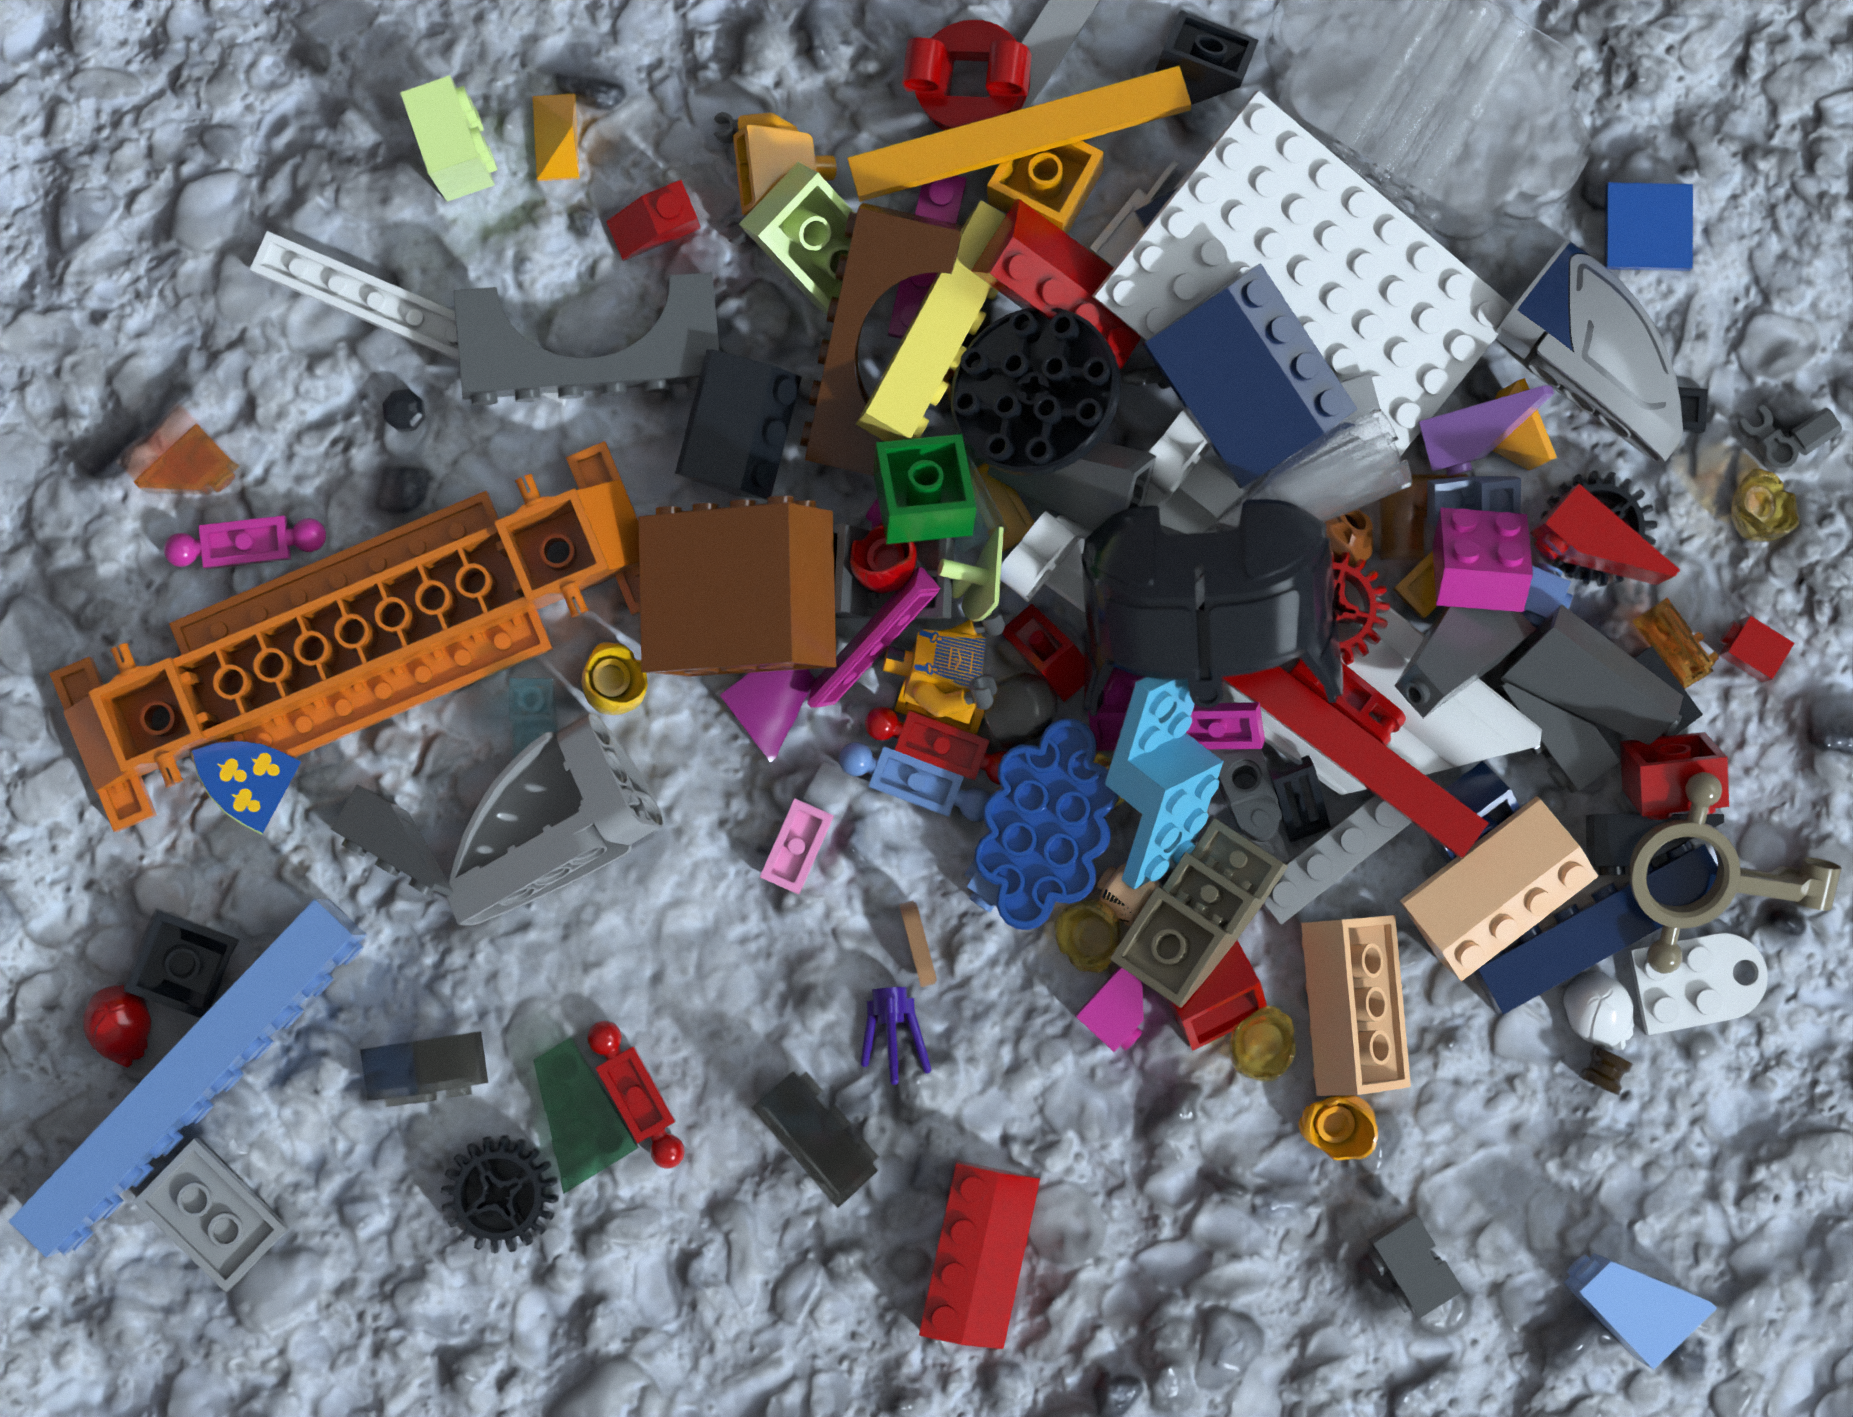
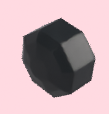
M409 389L392 391L382 403L384 420L398 432L416 430L426 418L424 401Z

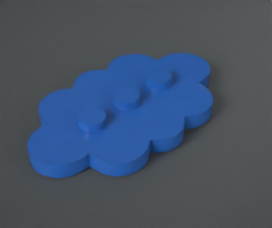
M1063 718L1054 721L1045 729L1040 739L1039 747L1020 745L1011 748L1003 755L998 765V779L1001 789L988 797L983 807V818L989 832L979 840L975 848L974 862L977 871L985 880L999 885L996 903L999 915L1006 924L1015 929L1031 930L1040 927L1049 919L1055 902L1072 904L1088 896L1096 883V869L1092 860L1104 853L1110 844L1111 831L1105 816L1115 808L1119 795L1105 785L1109 769L1094 763L1097 754V741L1093 731L1085 723L1077 719Z

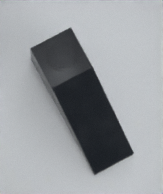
M1641 814L1586 815V857L1593 867H1599V875H1625V867H1630V860L1635 846L1649 830L1664 822L1685 820L1689 814H1673L1671 818L1663 820L1649 819ZM1708 814L1705 824L1716 827L1724 823V814ZM1695 837L1673 839L1662 845L1651 859Z

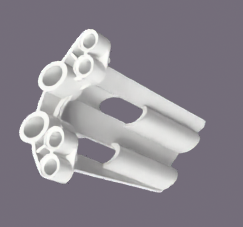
M1186 408L1179 414L1159 441L1147 451L1157 457L1143 506H1158L1161 525L1185 534L1232 531L1239 526L1243 502L1247 499L1255 498L1244 489H1239L1234 481L1203 457L1211 446ZM1045 511L1001 564L1000 580L1027 602L1046 584L1085 613L1081 554L1083 553L1085 539L1093 531L1063 515L1054 518ZM1345 580L1344 594L1349 603L1358 606L1359 610L1364 611L1363 600L1359 592L1350 582ZM1378 597L1376 598V602H1383ZM1333 600L1332 611L1341 616L1340 610L1334 608L1335 601ZM1391 607L1387 612L1376 613V616L1388 621L1385 629L1372 628L1381 637L1380 642L1374 645L1363 640L1369 649V653L1365 657H1361L1352 649L1354 662L1347 666L1400 708L1406 716V721L1399 731L1390 734L1391 741L1387 747L1424 775L1540 746L1542 729L1479 678L1423 719L1394 685L1425 635ZM1353 622L1350 625L1338 623L1339 641L1343 642L1354 637L1362 625ZM1293 658L1279 666L1290 673L1300 659ZM1223 681L1224 692L1220 703L1251 702ZM1261 709L1266 743L1297 765L1302 764V757L1309 755L1315 765L1318 780L1339 795L1367 789ZM1370 712L1368 715L1377 721V717Z

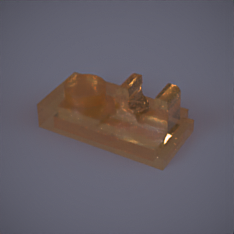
M1667 597L1641 613L1632 621L1648 644L1654 647L1684 689L1714 671L1711 667L1719 659L1716 651L1709 655L1705 652L1699 643L1705 636L1701 632L1692 634L1693 631Z

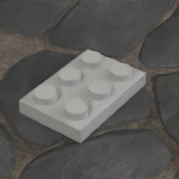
M194 1138L133 1201L225 1293L289 1229L198 1138Z

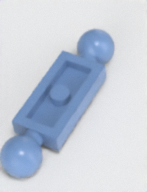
M860 742L849 743L840 752L839 764L842 770L851 776H861L865 773L872 774L873 776L868 786L872 789L947 817L950 816L953 805L960 807L961 813L968 820L974 822L984 820L983 807L991 794L987 790L978 787L967 791L961 790L960 787L964 776L884 746L879 758L873 757L869 747Z

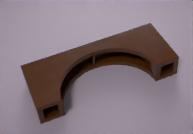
M863 202L858 207L857 213H849L844 237L851 239L848 255H840L835 280L843 281L839 298L831 297L826 322L834 323L831 338H823L817 362L818 364L825 365L821 381L814 380L809 398V405L816 406L813 422L805 421L800 446L807 447L806 461L874 476L873 467L876 442L885 441L856 425L870 398L865 389L859 367V341L864 321L876 300L898 282L923 273L940 272L952 274L955 268L963 225Z

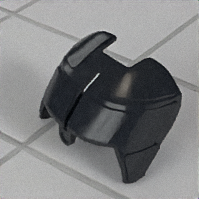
M1247 499L1242 504L1239 526L1232 531L1167 535L1161 531L1159 507L1155 505L1141 506L1115 513L1085 539L1083 553L1081 554L1085 618L1088 633L1085 635L1084 710H1090V716H1097L1099 713V709L1104 701L1103 688L1114 667L1133 675L1144 677L1187 679L1192 702L1199 707L1210 708L1217 706L1222 701L1224 692L1223 677L1250 674L1274 668L1299 656L1324 686L1329 703H1336L1338 696L1343 695V671L1338 623L1336 618L1332 619L1335 584L1331 538L1327 537L1326 523L1312 514L1283 500ZM1196 564H1204L1205 610L1197 611Z

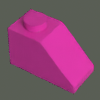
M1120 966L1074 1015L1113 1052L1119 1047L1125 1051L1129 1049L1143 1033L1138 1026L1144 1021L1142 981Z

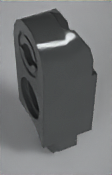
M1208 749L1223 761L1218 777V787L1241 834L1244 833L1251 840L1259 842L1272 838L1278 831L1280 820H1282V813L1261 749ZM1248 774L1254 777L1256 784L1250 789H1240L1234 785L1233 780L1238 775Z

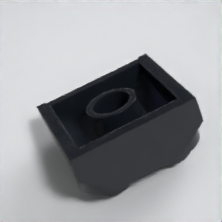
M156 908L131 964L124 991L202 1018L211 1008L229 959L239 943V939L185 919L176 913Z

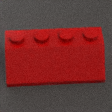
M1016 199L971 272L1022 309L1034 308L1038 313L1051 320L1058 314L1051 310L1061 308L1088 320L1098 329L1111 346L1119 369L1123 368L1141 339V336L1092 297L1113 268L1021 199Z
M955 1161L920 1322L919 1336L959 1345L1004 1349L1040 1178L965 1161Z

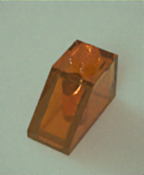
M196 423L133 482L138 488L150 494L209 495L213 491L218 493L224 490L234 480L236 475L233 472L240 465L206 429Z

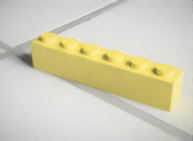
M980 200L969 214L963 225L955 268L952 274L937 273L856 422L857 426L883 441L921 437L929 423V419L924 417L929 404L937 406L948 387V383L942 381L949 368L953 371L956 370L961 363L963 353L967 350L966 347L962 346L967 333L975 335L986 316V313L980 310L986 298L993 300L999 292L971 272V270L1006 215Z

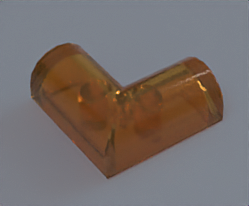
M1447 474L1384 475L1379 483L1380 560H1423L1424 518H1427V480L1468 477V475L1457 474L1447 477Z

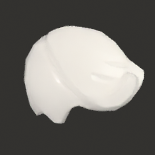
M1588 972L1586 975L1576 977L1575 980L1568 984L1563 1001L1572 1030L1579 1037L1587 1042H1591L1595 1046L1623 1050L1626 1046L1625 1040L1630 1039L1633 1035L1634 1027L1632 999L1626 989L1616 980L1599 972Z

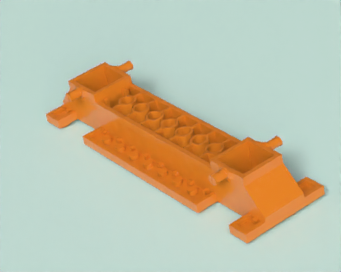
M606 441L566 457L579 490L573 488L556 496L541 497L533 475L527 474L524 475L530 492H528L522 477L515 480L525 504L509 516L499 519L489 493L484 491L170 622V628L181 652L179 657L174 659L169 657L150 666H136L128 643L118 645L119 648L113 647L110 649L120 673L107 684L103 683L92 657L84 658L49 673L63 706V714L94 790L98 792L113 832L122 831L157 816L141 776L159 769L165 782V787L175 785V783L184 781L176 761L190 756L192 750L214 743L243 741L263 744L296 758L553 650L538 610L565 599L571 617H576L580 614L575 605V599L580 612L584 614L589 609L581 592L615 577L631 615L639 614V519ZM556 542H565L570 548L568 558L562 563H552L548 559V550ZM165 707L169 711L170 722L166 728L157 731L152 724V717L156 710Z

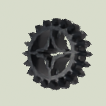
M1597 470L1589 473L1588 484L1581 474H1577L1572 478L1573 487L1580 484L1592 495L1603 496L1617 503L1611 511L1620 519L1626 514L1630 527L1652 546L1655 545L1656 539L1646 535L1645 531L1657 528V522L1654 520L1645 521L1644 515L1653 511L1654 508L1652 504H1647L1642 508L1639 506L1637 501L1645 495L1642 489L1632 495L1627 492L1632 484L1630 479L1626 478L1617 487L1615 486L1616 473L1609 472L1602 484L1601 476ZM1565 482L1558 486L1561 496L1572 489ZM1551 495L1547 499V503L1550 507H1553L1560 497ZM1548 511L1542 512L1540 518L1542 519ZM1557 557L1551 564L1557 568L1565 562ZM1567 563L1569 567L1564 574L1567 579L1573 578L1579 570L1581 571V585H1588L1592 580L1593 574H1595L1598 587L1607 585L1608 573ZM1609 573L1611 579L1616 584L1624 581V577Z
M502 1135L500 1137L499 1148H495L494 1140L491 1136L484 1137V1152L474 1142L468 1144L467 1150L472 1159L469 1160L466 1156L459 1153L454 1157V1161L462 1170L458 1171L449 1168L445 1172V1176L456 1181L455 1185H444L441 1187L442 1194L454 1195V1201L443 1204L442 1209L447 1212L454 1209L457 1210L458 1216L452 1218L448 1224L451 1228L456 1227L461 1222L466 1225V1228L459 1236L462 1241L468 1239L473 1232L478 1235L474 1242L475 1249L480 1250L485 1245L486 1240L491 1239V1253H498L501 1249L502 1240H505L509 1252H514L518 1247L517 1236L526 1246H529L534 1241L529 1228L540 1235L547 1230L546 1226L539 1220V1217L550 1220L555 1217L556 1213L544 1205L545 1202L555 1203L559 1201L558 1194L546 1193V1187L557 1184L558 1178L556 1176L543 1178L542 1172L548 1170L552 1163L549 1160L541 1163L539 1166L534 1163V1160L541 1153L538 1147L532 1149L527 1156L523 1154L526 1146L525 1139H519L514 1149H509V1135ZM495 1158L507 1159L520 1165L525 1171L513 1178H506L497 1171L496 1167L492 1168L488 1160ZM477 1168L481 1175L479 1179L483 1185V1193L477 1201L468 1205L466 1196L467 1183L473 1170ZM515 1182L518 1183V1186L511 1189L510 1194L505 1197L509 1200L508 1204L505 1205L502 1200L492 1201L485 1206L482 1204L491 1197L490 1194L496 1191L491 1188L494 1183L499 1188L508 1187ZM532 1182L535 1194L534 1204L529 1216L524 1221L519 1213L521 1209L517 1202V1196L523 1187ZM494 1210L500 1213L505 1221L508 1220L512 1228H492L480 1222L476 1216L485 1211Z

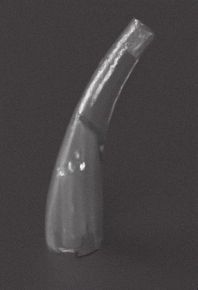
M1374 407L1340 422L1327 433L1265 473L1227 507L1203 533L1232 531L1239 526L1242 504L1247 499H1278L1287 501L1302 508L1322 522H1327L1410 487L1412 484L1410 468L1407 460L1400 462V455L1395 441L1399 439L1389 419L1381 409L1377 410ZM1196 564V605L1198 609L1205 601L1204 564Z

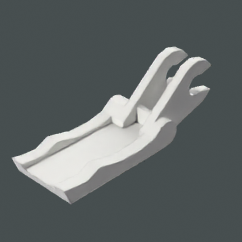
M1173 160L1148 194L1137 188L1089 249L1114 268L1144 231L1134 211L1154 201V198L1173 175L1179 163ZM1188 171L1182 177V179L1179 181V183L1176 185L1174 189L1178 188L1181 185V183L1189 175L1190 171Z

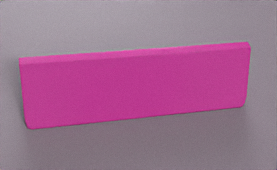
M918 567L913 572L911 579L889 598L836 656V667L825 668L815 679L807 701L811 708L835 705L939 592L940 587L923 567Z

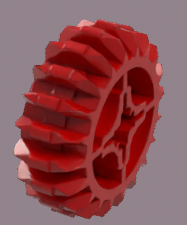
M1332 551L1336 590L1333 599L1335 601L1334 608L1342 613L1341 616L1335 613L1332 619L1336 618L1337 623L1350 625L1353 622L1362 625L1354 637L1340 642L1342 660L1346 665H1350L1354 662L1352 649L1361 657H1365L1369 653V649L1363 640L1374 645L1380 642L1381 637L1372 628L1385 629L1387 627L1388 621L1376 616V613L1387 612L1390 609V604L1387 602H1376L1377 597L1387 592L1385 586L1371 587L1370 583L1379 576L1376 570L1371 571L1364 577L1360 571L1366 564L1365 560L1359 559L1352 568L1348 566L1350 560L1349 552L1344 551L1339 558V562L1335 563ZM1345 580L1350 582L1359 592L1363 600L1364 611L1359 610L1358 606L1349 603L1344 594Z

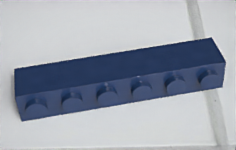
M1689 841L1667 851L1668 860L1654 867L1649 862L1646 873L1648 890L1656 901L1669 906L1688 905L1702 898L1714 884L1718 871V866L1706 845L1697 844L1691 846ZM1630 881L1618 888L1612 882L1591 893L1590 895L1594 901L1580 909L1576 903L1571 904L1553 914L1556 922L1541 930L1540 926L1536 924L1517 939L1518 943L1502 950L1473 973L1495 1013L1504 1015L1662 928L1663 925L1654 921L1641 909L1632 893Z

